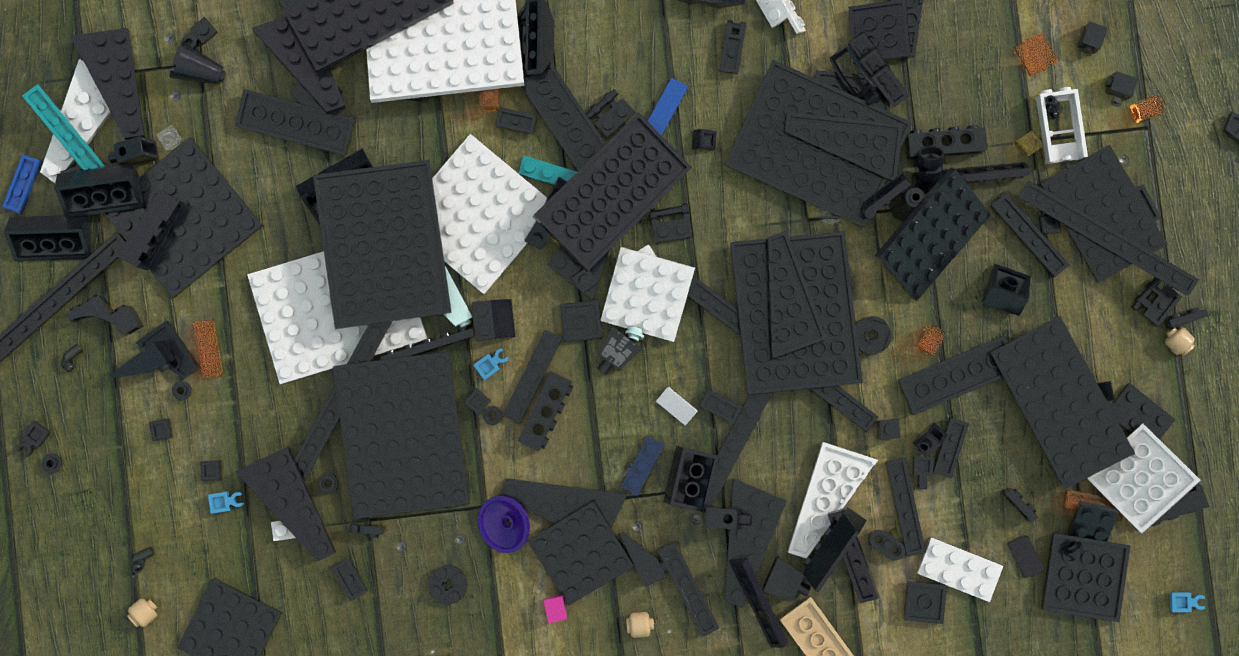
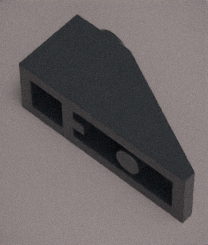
M158 341L152 343L110 375L112 378L156 371L164 372L171 367L170 363L175 359L164 342Z
M625 532L620 533L645 587L666 577L664 572L668 570L663 560L659 562L656 556Z

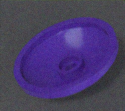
M495 496L488 499L480 508L478 514L479 531L484 541L492 549L501 553H512L526 543L530 531L529 519L523 507L516 500L507 496Z

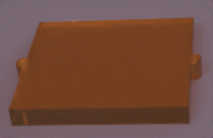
M1043 33L1031 39L1027 38L1025 42L1014 47L1030 76L1042 70L1045 71L1047 67L1058 62Z

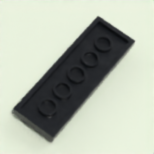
M551 62L543 73L524 77L522 89L577 171H579L606 143Z
M244 89L235 126L347 156L356 118L337 113L327 115L322 109Z
M1001 336L898 379L912 415L1002 379L1003 376L990 352L1007 344L1006 337Z

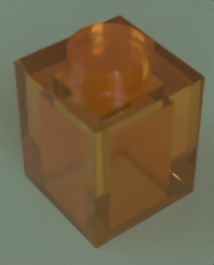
M500 90L479 91L480 110L499 111Z
M1157 95L1130 105L1136 124L1164 113L1163 102L1161 99H1158Z
M926 326L914 347L930 356H934L945 334L941 333L942 329L937 326Z

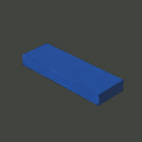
M671 78L648 120L661 136L688 89L687 85L674 78Z
M22 154L2 208L19 214L23 213L42 164L41 160Z

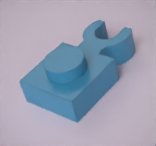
M502 348L495 352L493 358L490 354H487L474 364V367L484 380L500 370L497 364L505 363L509 360L508 356L504 359L499 358V354L503 351Z
M229 491L209 494L210 513L231 511V505L235 507L243 506L244 502L238 503L236 501V497L243 495V492H236L231 497L229 496Z
M1169 592L1170 612H1192V607L1199 610L1205 609V606L1197 604L1199 599H1205L1203 595L1196 594L1191 597V592Z

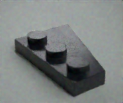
M169 321L163 322L136 343L146 349L154 342L163 341L175 359L170 363L171 367L169 369L182 379L188 378L201 368Z

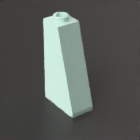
M445 266L452 313L444 315L456 327L460 326L463 328L471 324L470 320L473 319V316Z

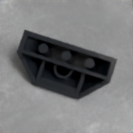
M525 0L524 6L517 16L524 75L543 73L554 58V18L545 0Z

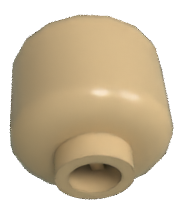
M1173 327L1166 333L1165 344L1176 355H1185L1195 346L1193 344L1195 341L1194 337L1184 327L1177 329Z
M140 598L128 608L129 614L127 617L136 627H146L157 617L155 612L157 607L150 599L146 601Z
M634 612L629 615V618H626L627 633H630L633 638L648 637L650 630H654V620L649 618L647 612Z

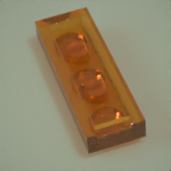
M214 319L193 322L203 379L222 376L223 369Z
M1070 489L1065 491L1063 509L1076 511L1079 501L1116 508L1106 497ZM1118 510L1119 514L1116 521H1122L1123 514Z

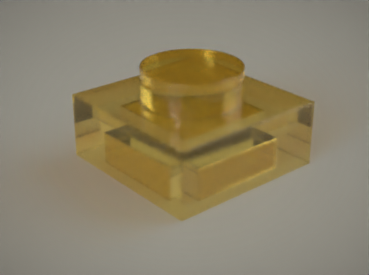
M1033 130L1016 141L1026 157L1044 145Z

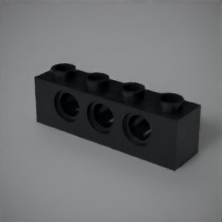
M978 125L967 126V129L950 127L948 131L934 128L924 133L921 130H912L905 138L907 159H918L919 150L924 147L922 144L923 139H928L931 146L941 148L944 151V156L979 154L987 150L985 127L979 128ZM966 136L968 144H963L960 141V137ZM942 137H945L949 140V146H944L942 144Z
M550 371L518 442L537 451H540L541 448L545 449L549 440L546 436L549 430L553 432L557 423L554 419L557 413L561 414L565 406L563 399L565 395L569 397L573 386L570 385L572 381ZM553 389H557L560 392V397L557 400H552L549 396L550 391ZM546 406L552 409V415L548 418L543 417L541 413L542 409ZM536 424H541L544 427L543 434L536 435L533 428Z

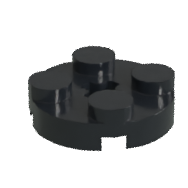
M870 316L861 319L856 324L858 347L861 352L873 355L881 353L889 346L892 333L884 319ZM872 330H874L875 335H877V338H873L872 341H870L869 336H867V333H870Z
M445 565L435 570L428 582L431 597L437 602L446 605L457 603L465 595L468 585L461 569L453 565ZM447 579L451 580L453 588L448 590L443 585V582H446Z

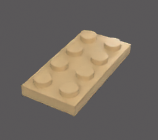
M811 596L779 618L806 656H854Z

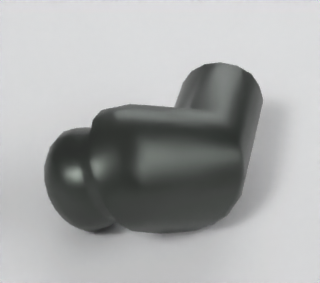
M78 344L70 348L63 355L61 367L67 372L75 368L74 363H72L73 358L83 352Z
M152 547L134 554L131 562V569L134 573H140L144 567L145 560L155 555Z

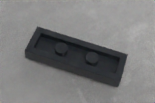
M949 417L945 430L948 436L940 446L933 473L948 478L953 477L969 423Z

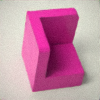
M563 595L544 598L548 624L567 619Z

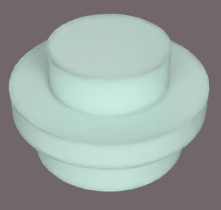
M629 326L628 330L625 331V335L631 341L638 342L644 338L643 330L638 327Z

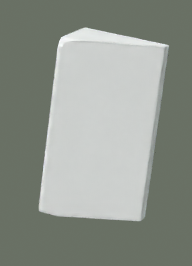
M667 387L656 400L659 405L685 426L698 412L670 387Z

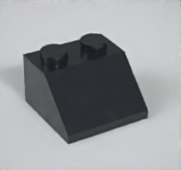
M994 264L984 291L983 303L1020 316L1029 300L1031 276Z
M512 299L472 302L476 341L516 337Z

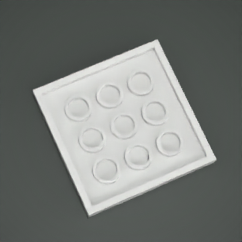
M621 247L600 321L627 329L629 326L638 327L645 334L674 342L695 267Z
M1144 424L1127 437L1135 452L1134 455L1087 478L1141 534L1201 481Z

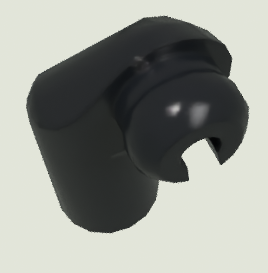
M1049 95L1046 97V103L1048 104L1046 113L1048 119L1053 120L1058 117L1057 111L1060 108V103L1054 96Z

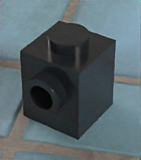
M933 422L919 433L913 444L927 457L942 445L948 435Z

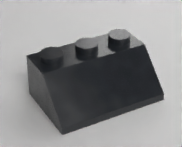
M676 446L663 502L706 513L719 456Z

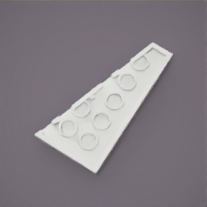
M79 59L61 112L86 143L89 144L110 117L111 112L85 63ZM53 134L40 173L55 183L57 174L60 171L71 168L75 160Z
M822 442L789 544L788 553L803 558L809 556L822 535L831 525L827 514L844 508L857 487L876 464L877 459Z

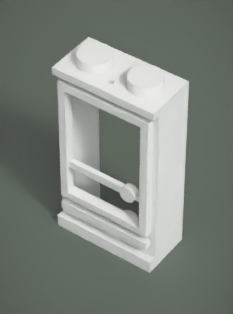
M1071 87L1060 88L1058 92H1052V89L1041 91V94L1036 96L1035 100L1038 109L1045 165L1083 160L1088 157L1078 89L1071 90ZM1052 95L1059 102L1069 101L1073 129L1049 131L1045 106L1047 104V96ZM1074 132L1075 142L1051 145V136Z

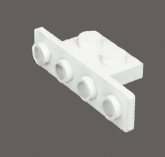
M756 0L772 28L788 19L797 34L806 31L804 28L805 23L794 11L795 6L792 1Z

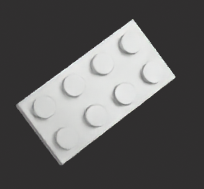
M930 537L925 549L926 552L923 554L916 573L990 602L1003 566Z

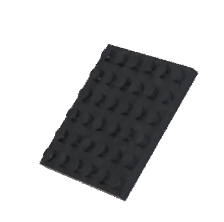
M191 137L140 177L143 199L142 208L104 213L127 241L144 212L151 204L153 195L158 193L159 190L185 203L150 267V271L172 298L178 296L263 227L262 223Z

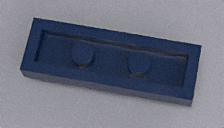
M647 436L621 488L638 496L664 444Z

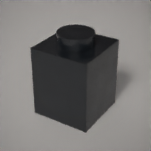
M1089 22L1084 26L1077 47L1088 54L1096 53L1101 49L1108 28Z
M1116 71L1107 77L1105 93L1127 100L1133 96L1138 78Z
M899 419L876 421L878 440L901 438Z

